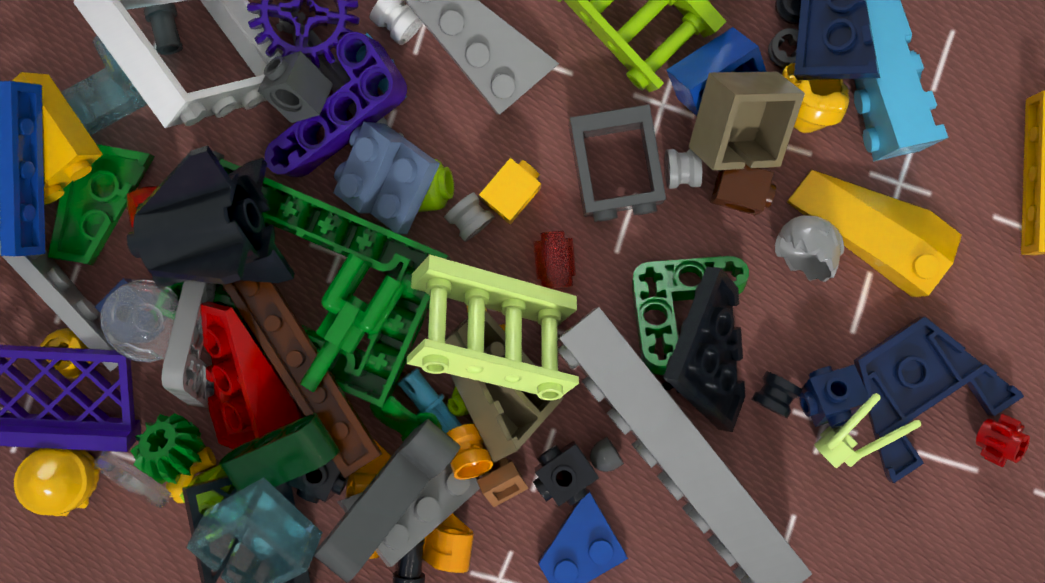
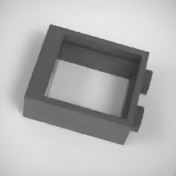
M650 104L570 117L568 127L584 217L593 216L594 222H602L618 218L617 212L633 209V215L657 212L656 205H661L666 200ZM640 129L651 192L594 201L584 138Z

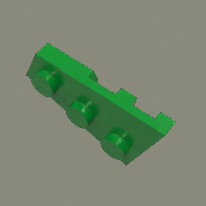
M96 144L103 155L91 164V172L78 180L72 181L63 189L65 193L59 199L48 257L94 265L127 207L126 194L137 189L155 156L149 153Z

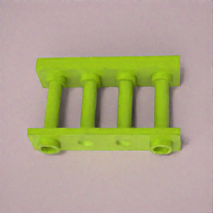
M564 0L629 70L626 75L632 84L642 91L646 89L648 92L657 90L664 84L655 72L694 34H701L705 38L716 33L727 22L708 0H649L616 31L601 15L614 0H591L590 2L588 0ZM667 4L670 6L674 5L683 14V23L643 61L628 43Z

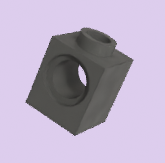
M299 51L272 59L264 69L265 77L258 92L289 122L294 123L320 115L333 83Z

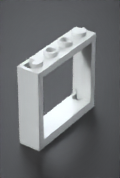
M74 0L73 3L164 128L183 123L185 126H191L208 116L215 115L217 118L229 114L234 109L244 107L246 110H249L261 102L267 101L258 92L265 77L264 69L272 59L281 56L283 52L278 50L273 57L269 58L265 52L272 42L269 40L260 45L256 43L254 38L263 32L264 29H250L248 21L260 16L248 12V0L200 1L256 77L190 93L184 90L127 12L128 9L187 0Z

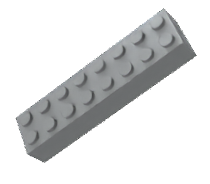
M600 307L593 309L558 337V341L562 344L558 348L560 356L570 368L574 369L577 366L581 368L587 376L581 382L598 402L605 398L612 409L607 412L608 416L625 435L630 431L637 440L631 445L651 468L656 464L660 467L662 472L657 475L658 479L677 501L682 497L687 501V504L682 509L703 534L708 530L711 531L713 535L707 540L730 567L735 563L738 565L733 570V573L741 583H802L812 575L811 571Z

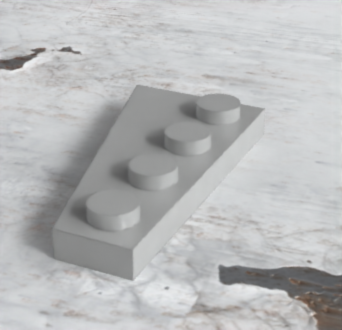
M404 0L498 115L560 64L478 0Z

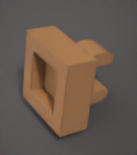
M506 457L499 460L501 463L499 469L491 473L487 471L481 475L482 478L477 480L483 495L493 507L529 489L513 461L509 462Z

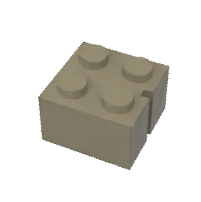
M779 72L709 73L689 148L713 171L744 169L745 164L750 168L781 167L805 93Z

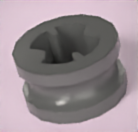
M787 28L781 30L768 45L770 60L781 68H785L796 61V50L790 55L791 57H787L786 51H779L778 48L786 39L790 46H796L797 49L798 30Z

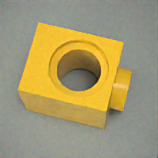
M510 158L479 194L480 200L511 225L541 189V183L536 180L540 174L526 161L521 160L517 164Z

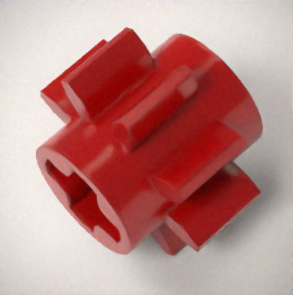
M1003 413L998 421L991 418L986 419L976 436V445L983 448L980 455L1000 467H1004L1007 459L1018 463L1026 453L1030 442V436L1022 433L1025 426L1021 424V421Z

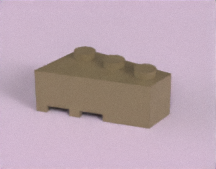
M485 310L484 353L505 358V331ZM468 318L461 322L445 338L446 344L467 349ZM522 351V362L535 365ZM450 374L493 462L518 451L564 399L562 396L557 400H543L537 394Z

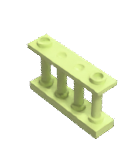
M428 255L412 273L411 288L430 295L428 339L425 338L407 356V364L422 367L425 372L432 374L447 373L537 394L543 400L560 399L579 384V376L558 371V325L577 311V296L433 255ZM447 298L464 302L468 306L467 349L445 343ZM485 308L501 312L505 315V358L484 353ZM522 318L536 321L541 325L542 367L522 362Z

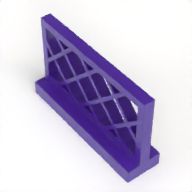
M0 345V376L5 372L23 388L13 399L0 388V403L4 406L0 411V446L128 452L136 442L135 435L141 434L140 420H135L130 351ZM18 358H27L41 372L30 381L12 364ZM59 360H70L83 373L71 383L53 366ZM100 362L118 363L119 379L113 385L94 369ZM44 374L64 390L54 401L35 385ZM85 376L104 391L94 403L76 387ZM27 392L45 409L40 414H29L17 401ZM68 394L85 411L80 416H71L58 406L57 403ZM107 396L111 397L122 408V418L109 417L98 405Z

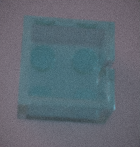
M263 477L207 509L186 548L215 572L221 568L236 537L238 542L221 575V578L226 583H285L308 571L323 532Z

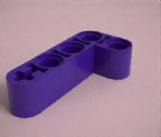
M349 32L342 36L336 47V55L351 80L327 98L320 115L297 121L271 141L265 151V161L267 167L273 173L290 177L308 175L350 143L349 140L352 132L357 127L362 126L363 122L376 123L403 102L407 94L405 79L378 41L359 32ZM366 45L365 58L357 62L356 55L358 50ZM387 77L388 89L383 95L379 96L378 85L382 79ZM355 102V116L348 120L347 109L351 103ZM323 126L325 136L321 143L318 144L316 134L318 129Z

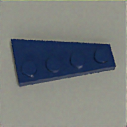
M801 0L794 76L797 80L880 78L866 0Z

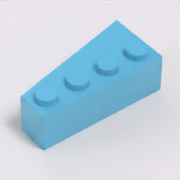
M866 0L880 78L854 79L857 89L854 93V103L857 112L863 115L866 128L863 131V142L867 152L872 153L873 162L919 152L949 138L944 124L936 126L933 120L931 110L937 107L933 92H925L922 88L920 79L924 66L920 54H917L914 50L910 51L907 44L911 42L912 32L901 0Z

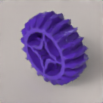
M261 0V3L247 4L248 12L260 15L259 18L248 21L250 29H264L263 32L254 38L256 43L260 45L269 40L272 42L265 52L269 58L273 57L278 50L283 52L282 57L301 51L307 58H311V62L318 69H320L318 56L324 55L330 65L335 63L334 55L330 50L332 48L336 49L343 35L353 32L345 28L346 25H358L360 20L355 15L347 14V11L358 8L357 0H334L338 12L320 7L314 0H307L309 12L314 11L316 16L308 17L307 24L304 27V34H301V23H298V16L293 18L292 14L293 12L300 11L303 0H293L287 3L279 2V5L272 4L273 0ZM269 17L279 18L280 21L289 22L294 26L296 30L295 46L285 42L275 33L270 24ZM328 24L337 25L333 34L326 41L319 45L308 47L309 34L313 28L327 26Z

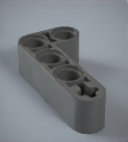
M426 419L403 441L321 543L313 556L346 583L350 582L427 483L445 469L461 446L431 420Z

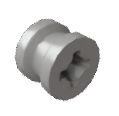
M690 148L687 152L682 153L675 149H667L664 158L667 188L674 189L680 184H688L690 187H701L702 160Z
M473 192L450 209L444 218L449 224H455L460 230L459 236L464 242H467L483 230L495 216L490 210H484L479 205V197Z

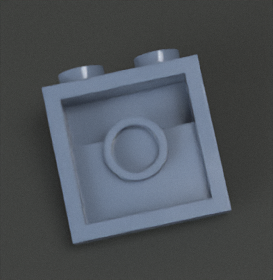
M363 122L362 126L357 127L350 136L349 142L353 148L347 161L341 163L335 171L334 178L337 181V185L333 193L358 213H370L393 232L408 234L440 163L384 123Z

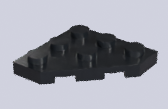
M706 267L702 280L697 285L695 298L688 316L682 323L681 334L674 352L668 359L663 378L718 430L733 432L746 397L745 381H740L737 378L736 361L743 359L741 327H734L733 306L739 305V288L722 268Z

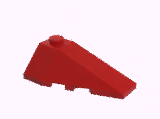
M209 301L200 304L203 345L212 356V365L205 368L206 379L211 383L214 382V395L208 397V408L218 443L235 449L246 442L301 419L302 416L296 403L233 308Z

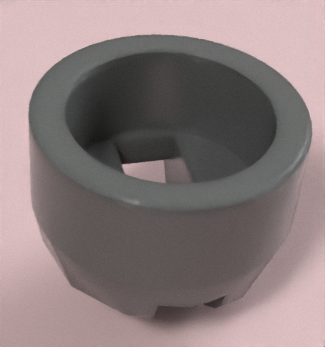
M608 437L597 442L591 450V463L599 471L611 472L624 464Z

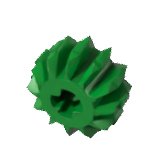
M175 413L170 417L159 414L155 424L145 422L146 431L143 434L135 435L139 444L130 451L134 459H136L133 465L137 467V470L154 483H160L161 485L166 481L177 484L181 474L191 476L190 467L192 464L202 462L197 453L206 447L200 438L202 433L199 431V428L183 416Z

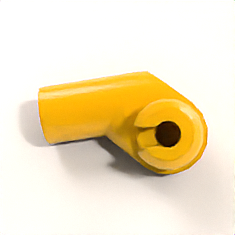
M205 447L197 453L202 462L192 464L190 467L191 476L181 474L177 484L166 483L167 495L173 497L176 503H184L180 497V494L183 492L182 488L190 484L195 474L216 465V458L209 447Z

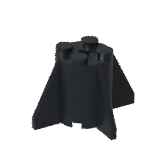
M208 145L191 150L143 203L138 204L134 216V231L128 233L127 245L134 257L142 259L158 287L164 288L188 280L226 285L240 280L281 283L294 279V271L274 243V225L265 226L262 214L270 211L261 191L267 167L264 158L250 161L227 174Z

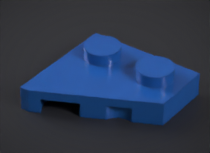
M589 491L583 499L578 501L569 517L565 519L556 537L539 559L538 564L549 583H588L624 562L628 557Z

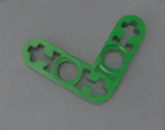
M735 256L651 261L636 267L633 272L632 293L641 360L653 374H665L668 359L672 356L678 341L673 301L694 300L697 286L690 287L684 285L680 281L679 276L686 272H693L702 280L706 267L722 268L724 272L731 271V275L736 277L734 284L739 288L740 294L744 291L749 277L748 266L742 259ZM645 277H652L653 282L656 283L655 297L648 298L649 289L647 282H645ZM649 310H659L665 314L667 319L660 325H652L645 320L644 314ZM662 337V350L667 354L666 360H658L657 354H654L655 338Z

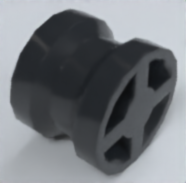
M766 371L762 378L764 382L762 389L755 392L751 400L788 419L791 413L790 404L793 399L800 396L803 390L784 378Z

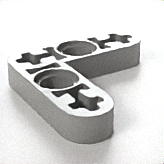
M188 280L183 283L163 363L161 380L164 389L187 405L208 408V397L214 395V382L211 383L206 379L205 368L208 365L200 359L203 346L200 304L214 301L216 284Z

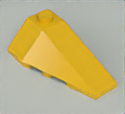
M814 170L807 174L787 200V203L803 215L818 216L831 222L841 233L846 248L910 297L930 295L954 263L962 234L930 210Z

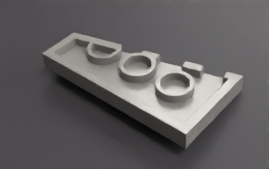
M46 249L45 254L2 256L89 349L128 351L126 348L128 347L127 341L119 340L109 331L107 324L100 317L99 311L82 295L55 260L48 257L49 253ZM102 362L110 372L118 366V363Z

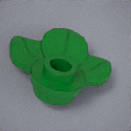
M394 396L388 397L383 408L372 403L370 404L373 415L389 428L399 432L402 435V441L426 419L431 420L442 430L439 420L433 413L414 414L398 402Z

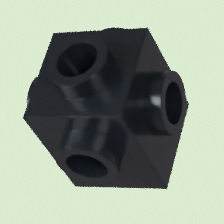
M572 441L561 450L557 445H554L537 458L540 463L535 467V473L538 478L533 483L546 502L553 498L558 506L566 501L571 506L589 493L587 486L599 479V476L575 441ZM562 470L570 472L568 478L564 480L556 477L558 472Z
M333 460L319 468L322 472L321 480L307 473L290 480L288 485L298 489L296 494L299 497L316 504L319 500L326 502L334 494L340 496L350 475L344 478Z

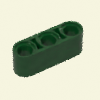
M313 413L238 446L220 460L219 465L240 496L246 499L324 466L340 450L318 415Z

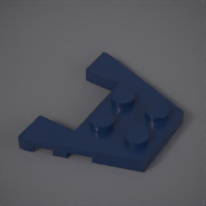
M925 316L918 317L854 360V364L869 397L874 393H878L881 397L868 413L875 440L904 426L965 384L968 385L988 416H996L1022 399L1024 395L1015 386L1009 385L997 376V372L988 365L982 364L965 351V347ZM906 435L878 449L885 476L892 483L897 482L924 464Z

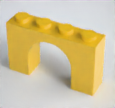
M21 72L12 81L42 85L44 205L61 198L65 193L63 189L69 183L90 173L92 170L91 164L103 154L50 75Z

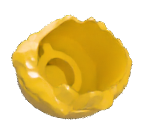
M795 63L786 66L781 75L805 93L794 128L802 133H811L841 122L849 105V90L843 84V79L797 80L794 76Z
M40 448L25 458L19 465L14 477L15 494L19 502L33 513L67 516L75 508L85 509L88 506L89 497L96 489L99 481L100 469L94 457L87 450Z

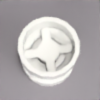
M378 0L369 16L370 20L378 27H387L390 31V37L399 45L407 43L423 24L408 5H405L404 0Z

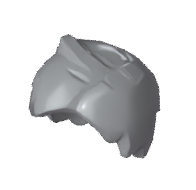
M804 215L791 219L782 227L775 242V253L778 257H784L790 271L801 270L809 281L819 279L822 282H826L830 278H834L840 256L844 253V242L841 233L831 222L818 216Z

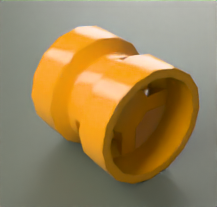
M464 424L446 433L461 446L450 463L456 479H472L492 468L491 456L488 450L483 449V440L475 424Z

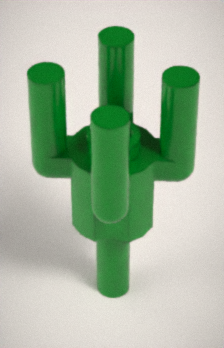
M351 253L347 256L321 300L323 308L329 312L316 331V334L326 341L300 382V385L312 392L316 391L340 349L353 354L365 332L370 335L379 333L405 290V287L400 282L386 275L369 304L353 296L370 266Z

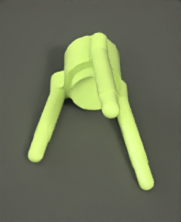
M874 393L843 426L836 428L829 426L820 434L822 438L814 446L835 468H838L844 462L849 467H852L861 458L919 428L921 421L914 420L854 451L853 448L858 443L849 433L880 400V395Z

